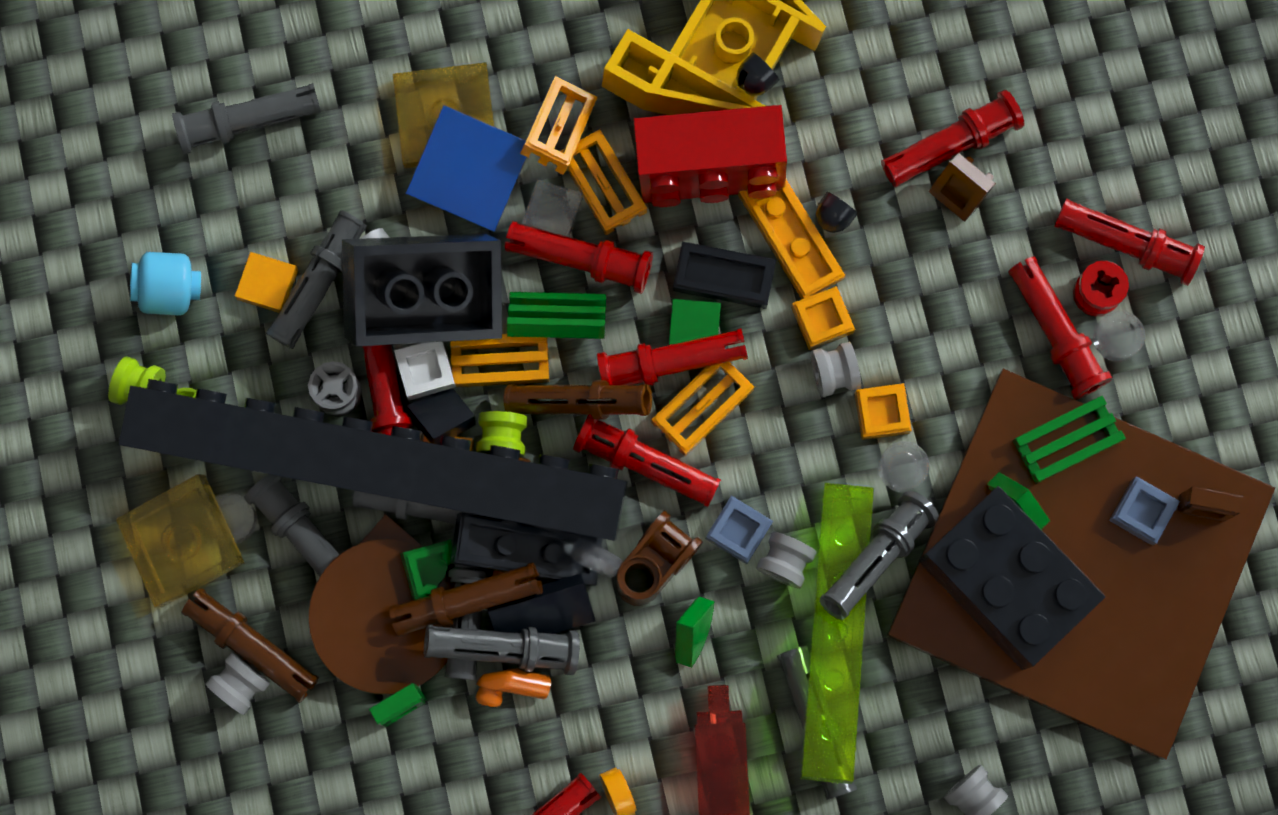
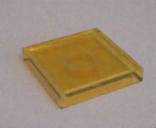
M486 62L393 74L404 168L418 166L443 105L495 127Z
M197 474L116 519L154 608L164 607L244 564V560L205 475Z

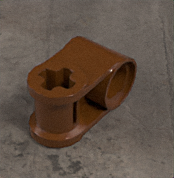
M665 510L646 530L637 546L624 560L618 570L616 583L618 594L624 602L630 605L643 606L653 601L672 577L676 576L685 567L703 543L698 537L690 538L670 521L671 515ZM641 569L648 572L653 581L652 587L642 593L630 590L625 583V577L632 570Z

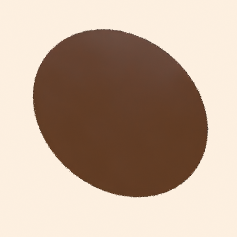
M378 539L353 546L341 553L327 566L313 590L309 607V628L314 647L326 667L341 681L356 689L376 694H394L411 683H415L417 686L422 685L436 675L447 663L448 658H424L426 628L405 634L402 637L397 636L392 624L409 619L412 615L401 619L390 618V606L413 601L400 553L420 548L417 545L401 540ZM448 571L437 588L443 587L445 591L454 588L455 583H450Z

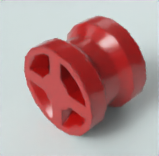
M1097 261L1089 265L1075 282L1073 288L1074 301L1085 314L1095 317L1105 316L1111 313L1127 296L1129 289L1128 277L1124 270L1116 263ZM1097 278H1099L1100 281H1103L1106 284L1110 285L1105 286L1104 284L1099 283Z

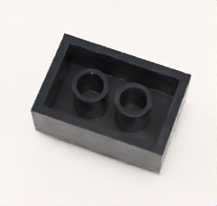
M487 234L342 239L344 337L355 346L502 338L501 240Z
M999 486L918 560L1022 671L1035 666L1106 597Z

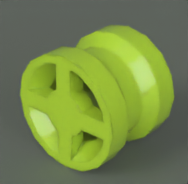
M128 356L123 357L116 366L110 381L109 401L118 405L127 403L130 385L147 388L148 379L165 382V370L155 365L145 368L140 366L136 359Z
M503 411L479 413L478 424L483 430L482 439L476 445V452L489 454L490 446L496 445L520 450L519 457H525V445L521 442V432L527 428V416Z

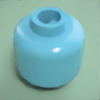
M146 252L141 256L139 263H131L130 301L138 302L141 312L145 314L179 316L188 311L190 300H200L201 271H192L191 261L187 255L181 253Z

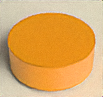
M615 767L599 774L604 793L614 815H635L637 811L636 805L620 769Z

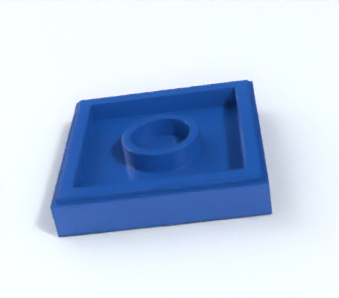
M443 105L406 194L495 232L527 158L520 154L525 140Z

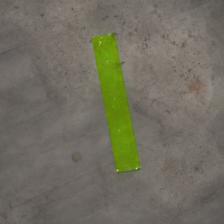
M825 483L823 487L800 779L852 784L854 780L866 593L843 620L831 616L822 607L820 597L832 587L849 565L870 543L874 488L833 483Z

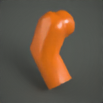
M517 668L485 673L476 683L479 689L475 698L479 704L489 707H498L502 704L503 692L546 699L551 687V678L546 674L523 672V670Z

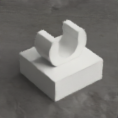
M444 342L419 343L394 350L408 400L456 387Z

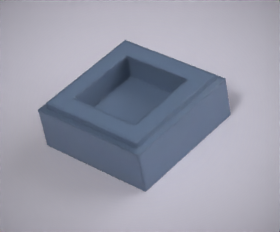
M1136 476L1131 480L1109 521L1153 546L1157 544L1180 501Z
M731 495L705 539L743 563L748 564L773 521Z

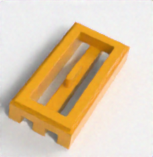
M555 76L520 154L529 158L530 154L533 153L539 156L538 163L547 166L548 162L556 164L555 171L564 175L598 97ZM560 91L566 94V98L544 144L538 141V138ZM575 100L583 103V106L563 152H560L554 148Z
M599 129L579 140L573 156L578 153L580 154L615 215L609 218L574 157H572L567 170L605 235L614 232V228L620 225L624 226L630 223L632 218L636 216L641 217L646 214L647 207L602 131ZM596 144L632 206L624 209L590 152L589 147Z
M502 334L500 339L450 341L452 374L456 387L550 382L547 337H510L507 334ZM538 346V351L462 355V350ZM539 362V370L462 373V367Z
M730 362L706 366L651 419V423L657 429H660L665 434V437L671 443L673 442L678 447V450L686 456L751 394L755 387ZM722 369L727 375L672 427L667 420ZM735 382L740 388L685 440L680 434Z

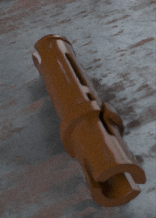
M595 380L591 385L517 386L510 384L507 385L504 391L503 402L506 412L518 414L591 415L593 419L606 420L609 415H649L652 407V392L648 384L609 385L605 380ZM539 399H567L568 401H540ZM587 399H588V400L616 399L617 401H612V400L587 401Z
M531 562L526 566L446 591L443 587L431 590L430 596L400 605H392L389 608L391 619H401L412 615L409 619L392 624L398 637H402L405 634L424 629L427 625L440 624L441 627L454 624L455 618L534 594H542L541 581L532 580L520 584L521 581L538 577V570L535 564Z
M203 588L198 589L193 594V597L196 598L194 602L190 599L186 602L181 613L216 637L214 641L216 645L222 649L229 647L293 696L298 703H301L308 696L306 693L308 689L312 691L320 677L312 674L246 623V616L239 611L233 614L207 594Z

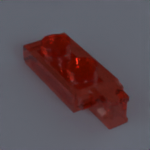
M728 685L707 686L708 712H696L697 725H694L698 815H750L746 724L742 721V710L730 711Z

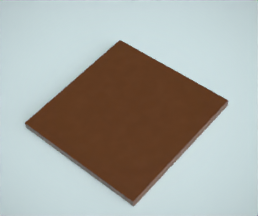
M1003 368L999 373L940 510L939 520L934 525L920 558L991 493L987 483L1000 472L1030 490L1050 519V522L1042 531L1106 597L1035 666L1022 671L918 561L887 636L1156 758L1167 760L1276 487L1116 417L1115 425L1118 431L1122 430L1126 438L1124 441L1035 484L1013 440L1084 403ZM1095 412L1028 444V447L1033 452L1098 420ZM1101 429L1037 461L1040 469H1043L1108 436L1104 429ZM1136 476L1179 500L1182 492L1191 487L1242 496L1240 514L1225 522L1182 514L1180 511H1177V506L1157 544L1153 546L1109 521L1131 480Z

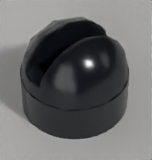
M753 52L742 62L737 70L736 77L739 88L745 90V93L751 96L763 95L780 80L769 65Z
M830 192L825 193L818 203L816 210L818 224L823 230L830 233L841 232L846 229L858 214L850 205Z

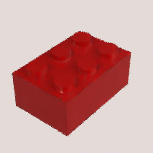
M782 105L634 118L638 173L644 203L652 202V205L655 207H672L679 205L681 199L700 198V201L704 203H718L727 200L729 195H736L745 190L748 191L749 198L764 199L775 196L777 194L776 191H780L781 188L785 187L787 155Z

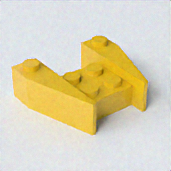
M700 0L670 52L627 29L604 67L602 87L642 110L666 115L762 107L765 105L756 101L758 96H751L738 86L736 80L737 70L742 62L753 52L773 70L791 39L815 51L826 26L802 0Z

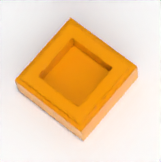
M250 252L235 297L238 301L280 313L291 293L298 268L296 265Z
M837 286L796 301L791 305L809 350L851 335L855 331Z
M904 383L857 389L855 391L862 440L910 434L912 429Z

